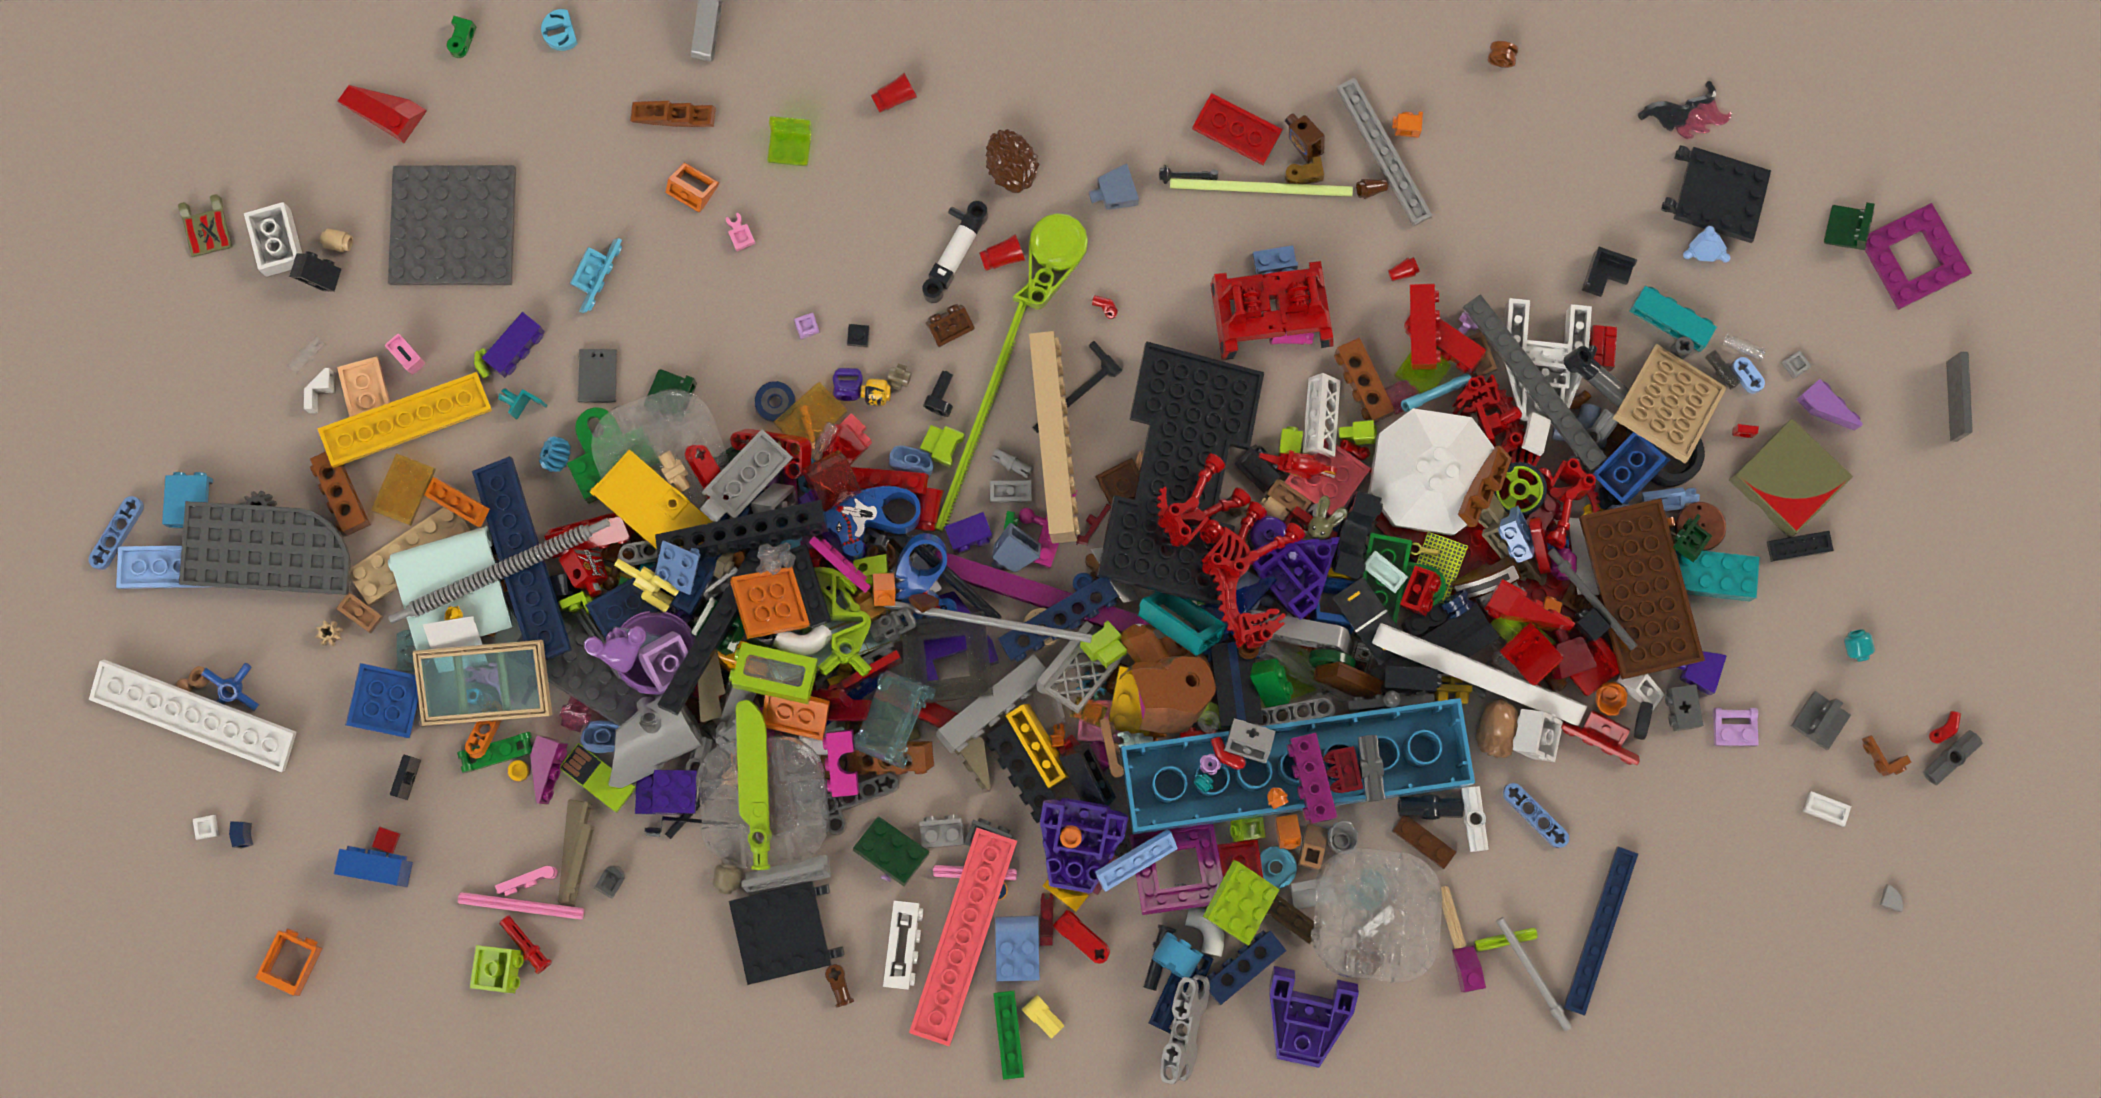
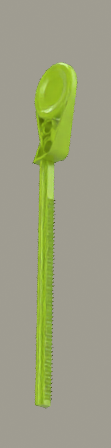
M1060 213L1047 215L1038 221L1031 231L1029 241V283L1013 296V301L1019 304L935 529L937 531L943 532L944 526L949 524L947 522L950 521L948 517H951L950 514H953L951 511L954 510L952 508L955 506L953 503H957L955 499H958L956 496H960L958 492H961L959 489H962L960 485H963L962 482L965 481L963 479L966 478L964 474H967V472L965 471H969L967 467H970L968 464H971L969 460H973L971 458L974 457L972 453H975L974 450L977 449L975 446H978L977 442H979L977 439H981L979 435H982L980 432H983L981 428H985L983 425H986L984 421H987L986 418H989L987 415L990 414L988 411H991L989 407H992L991 404H994L992 400H995V393H998L996 391L999 389L997 386H1000L999 383L1002 382L1000 379H1003V372H1006L1004 368H1007L1005 365H1008V358H1011L1009 354H1012V347H1015L1013 345L1016 344L1014 339L1026 307L1029 306L1038 310L1044 308L1079 265L1087 252L1088 238L1086 230L1077 219L1070 215ZM1032 255L1040 265L1045 267L1037 271L1034 279H1032ZM1069 269L1053 287L1054 275L1052 270L1063 271ZM1042 276H1048L1050 281L1042 283L1039 279ZM1037 294L1044 297L1040 302H1036L1032 298Z

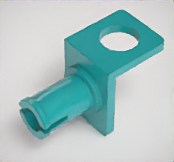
M504 388L501 392L506 396L501 393L498 396L500 401L511 406L508 413L515 419L519 418L530 399L545 408L548 406L541 399L523 389L517 396Z

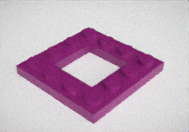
M1932 203L1869 233L1865 252L1898 310L1972 274ZM1922 231L1941 266L1908 281L1889 247Z
M1213 823L1169 830L1173 835L1177 850L1196 848L1202 883L1160 889L1156 863L1135 874L1142 915L1209 906L1223 880ZM1163 831L1135 835L1129 834L1131 850Z

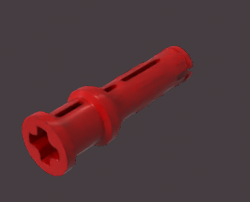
M510 915L500 921L499 925L524 953L523 958L532 964L536 969V974L543 972L551 965L552 961L543 955L540 951V946L534 945Z

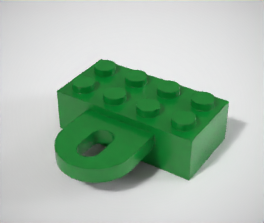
M599 407L587 409L578 417L575 431L585 454L568 462L567 465L584 500L588 504L598 500V498L590 493L591 488L602 480L629 449L654 471L663 468L642 426L623 435L614 416L608 410ZM592 418H598L604 429V433L600 437L593 436L589 427V421Z
M1371 533L1365 562L1374 551H1377L1408 576L1396 593L1392 592L1366 570L1362 576L1395 623H1397L1400 602L1415 565L1433 571L1441 577L1440 588L1438 592H1435L1432 599L1433 605L1441 601L1446 592L1445 578L1438 569L1432 566L1408 562L1412 540Z

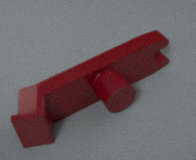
M1106 504L1098 517L1092 514L1087 517L1086 522L1092 526L1085 536H1077L1076 545L1088 546L1090 538L1110 511L1111 506L1109 504Z
M1044 893L1041 895V946H1053L1052 893H1050L1049 899H1045Z

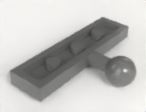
M1388 691L1385 695H1375L1373 699L1365 700V697H1353L1352 701H1348L1349 712L1371 711L1434 702V694H1429L1428 691L1416 692V696H1407V693Z

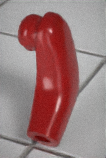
M1950 711L1947 723L1930 732V741L1939 744L1953 737L1958 732L1961 713Z
M1221 737L1211 740L1218 761L1237 770L1245 767L1246 759L1243 756L1224 751L1225 745Z

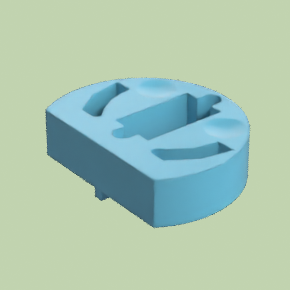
M554 10L544 18L541 25V33L545 42L551 48L558 51H566L578 44L568 10ZM561 27L565 28L563 33L549 37L547 35V31Z

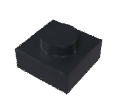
M849 324L847 345L868 347L869 325Z

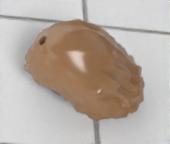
M1501 698L1490 702L1486 706L1475 735L1481 752H1487L1488 756L1493 755L1495 758H1507L1512 755L1514 751L1513 739L1516 736L1518 727V711L1512 704Z

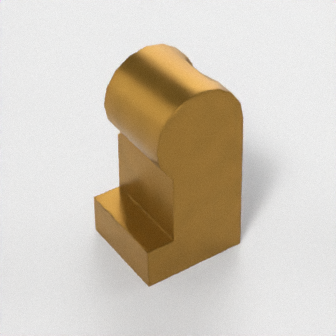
M1321 156L1313 157L1310 164L1289 165L1285 173L1286 182L1288 184H1308L1323 181L1324 170Z
M858 589L854 594H850L854 602L859 604L860 611H864L870 616L871 622L875 621V618L879 619L886 615L887 609L884 606H874L873 597L869 591L865 593L863 590Z

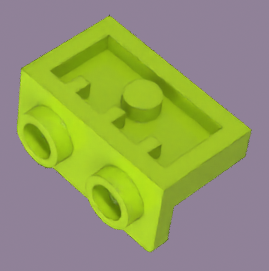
M582 591L559 602L562 609L566 612L575 614L578 610L585 607L586 612L590 614L585 605L595 599Z

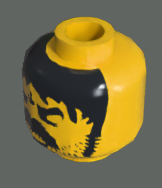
M868 379L866 385L861 387V398H865L867 405L884 406L887 401H890L891 385H888L887 381L883 379Z

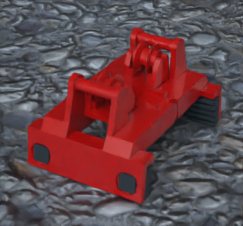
M1321 261L1309 262V269L1274 272L1264 275L1258 274L1227 279V273L1214 274L1210 286L1222 360L1234 359L1238 351L1237 342L1275 338L1285 334L1291 336L1319 332L1321 348L1334 346ZM1275 299L1276 310L1271 311L1270 300ZM1230 300H1234L1236 312L1233 315L1231 312Z

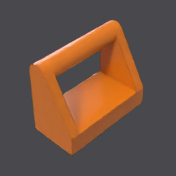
M684 162L668 178L665 193L700 213L717 189L719 182ZM686 172L709 187L702 192L681 180V177Z

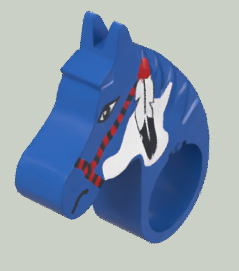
M895 486L869 488L848 496L835 504L830 510H825L828 532L838 538L846 559L849 561L861 559L864 553L862 540L864 539L866 528L871 527L893 534H906L912 531L919 523L920 502L916 495L907 489ZM904 499L914 506L916 513L909 522L895 524L885 517L882 509L883 506H886L892 500Z

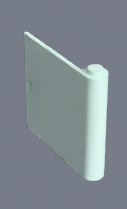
M484 526L391 554L390 559H388V566L394 573L404 609L409 605V602L415 599H419L435 590L444 588L455 581L464 579L467 576L469 577L471 574L494 565L495 561L490 548L493 546V539L489 528ZM500 580L472 593L470 592V594L455 599L452 602L450 601L448 604L445 603V605L430 610V612H425V614L419 617H407L416 650L431 649L423 624L445 621V612L449 606H459L463 612V618L473 616L480 637L514 627Z

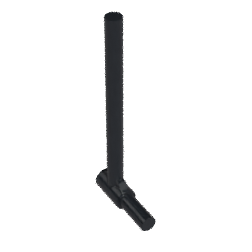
M1095 341L1091 342L1089 347L1101 360L1102 369L1066 398L1067 408L1105 376L1116 377L1122 372L1119 365ZM1037 423L1032 428L1036 433H1039Z

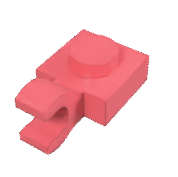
M852 413L840 424L849 425L867 447L872 444L871 439L863 433L866 427Z

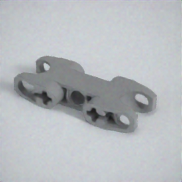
M1195 975L1193 978L1184 977L1178 984L1172 1006L1174 1021L1169 1044L1164 1047L1161 1059L1160 1076L1162 1082L1173 1085L1178 1080L1186 1081L1192 1074L1198 1052L1196 1038L1200 1018L1206 1011L1209 998L1210 984L1207 977ZM1197 980H1201L1204 983L1202 992H1198ZM1186 982H1189L1188 989L1184 992L1183 986ZM1183 1024L1186 1025L1188 1029L1187 1034L1183 1032ZM1185 1066L1187 1069L1186 1075L1181 1076L1182 1070ZM1168 1067H1172L1173 1079H1169L1166 1076V1069Z

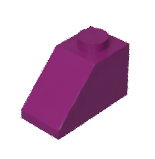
M1474 946L1453 949L1452 953L1461 992L1486 988L1482 966Z

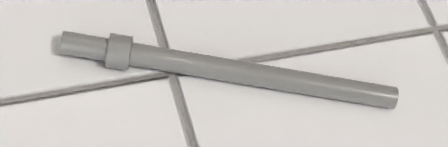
M1504 917L1499 918L1496 921L1549 1005V1011L1552 1016L1557 1018L1564 1031H1568L1572 1026L1564 1015L1563 1007L1554 999Z

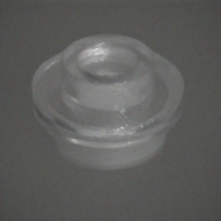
M1211 711L1202 713L1198 719L1200 729L1207 733L1214 732L1220 723L1217 714ZM1205 719H1212L1213 724L1211 726H1207L1205 724Z

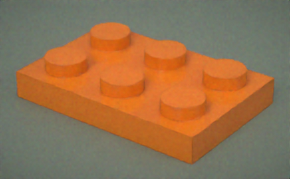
M765 695L762 715L766 728L823 741L830 700L810 696L809 704Z

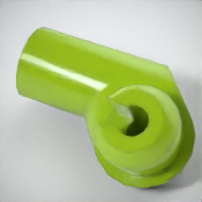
M485 348L479 351L476 350L474 353V365L482 379L491 374L485 361L482 359L487 352Z

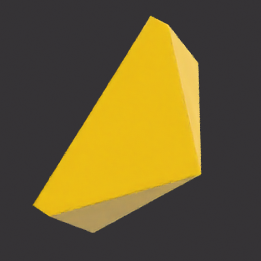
M1048 879L1043 884L1046 890L1075 912H1077L1089 896L1085 892L1049 886Z

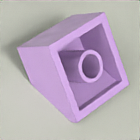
M671 631L640 648L637 656L645 672L661 693L667 689L688 654V650L680 634Z

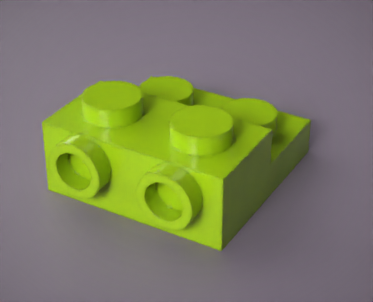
M476 945L470 988L515 993L516 989L520 986L518 971L524 962V958L521 955L522 950Z

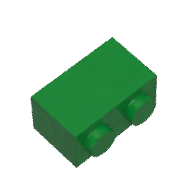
M1277 658L1253 663L1250 677L1265 708L1289 704L1291 694H1293V686L1291 682H1288L1285 669L1282 665L1280 666Z

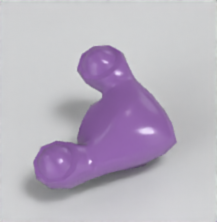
M634 626L627 633L625 630L615 627L607 634L605 643H602L599 638L592 636L584 641V648L588 654L600 658L613 669L626 673L634 665L639 648L646 640V631L641 626Z

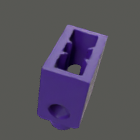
M1703 651L1705 661L1677 668L1682 670L1681 681L1688 685L1696 684L1699 691L1712 695L1716 692L1727 656Z

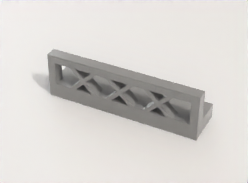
M826 854L774 866L767 870L745 873L746 880L741 881L742 888L749 895L829 878L831 877L829 857Z

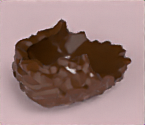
M1009 129L1005 131L998 130L997 134L992 133L986 146V168L989 169L988 174L995 179L996 185L1002 186L1012 193H1020L1023 189L1030 188L1036 179L1037 169L1040 165L1037 162L1038 155L1033 152V147L1026 142L1022 135Z

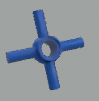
M248 663L243 664L235 677L224 680L208 668H205L201 675L218 686L219 698L216 702L225 704L237 699L253 711L259 706L257 702L242 693V680L252 668ZM226 686L232 687L234 693L229 692Z

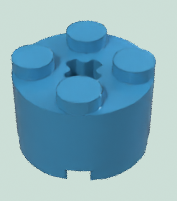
M1166 932L1153 953L1152 959L1182 979L1190 977L1203 954L1194 948L1191 950L1192 945L1185 940L1180 939V941H1177V937Z

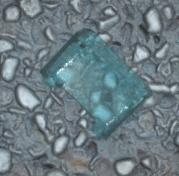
M886 671L878 678V687L872 699L867 719L863 721L860 731L854 736L853 744L855 749L904 769L908 760L903 757V751H908V748L905 747L921 707L925 708L927 705L924 701L928 698L932 700L936 690L915 680Z

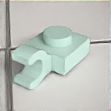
M1128 731L1117 734L1124 739L1123 744H1119V748L1121 746L1153 742V737L1144 736V733L1131 734Z

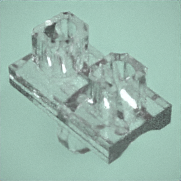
M787 542L776 547H772L769 544L761 545L757 554L761 562L756 571L760 574L768 571L774 575L781 570L782 565L786 568L792 567L795 556L789 552L791 545Z

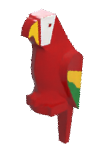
M1292 450L1280 453V456L1259 453L1258 457L1278 465L1277 469L1304 479H1311L1313 476L1334 478L1338 468L1324 465L1315 460L1313 455L1294 453Z

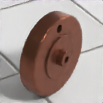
M1691 503L1684 507L1677 515L1674 526L1675 534H1678L1689 517L1694 519L1699 514L1701 517L1696 524L1712 535L1703 551L1712 550L1725 537V518L1721 511L1710 503Z

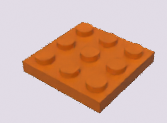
M792 567L731 577L730 583L747 639L808 628L810 625Z

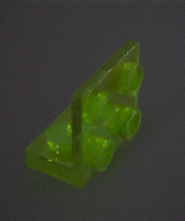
M770 116L769 126L771 135L767 161L776 164L808 166L812 136L811 121Z

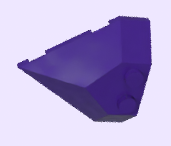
M1340 537L1326 540H1300L1294 544L1289 543L1282 549L1277 548L1260 557L1252 566L1262 582L1283 607L1299 620H1302L1318 606ZM1268 543L1262 544V545H1261L1260 547H1258L1257 549L1263 547L1264 545H1266V544H1268Z

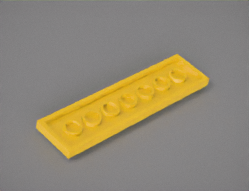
M475 372L317 429L332 468L491 412L492 409L478 373Z

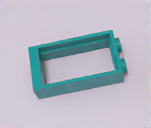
M1155 591L1152 595L1144 597L1139 605L1141 607L1138 614L1140 618L1196 656L1220 642L1226 627L1225 623L1189 599ZM1165 605L1202 630V632H1196L1159 606Z

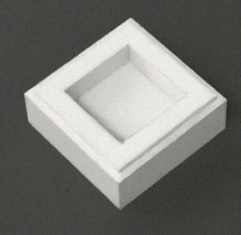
M216 815L193 819L196 840L219 836Z

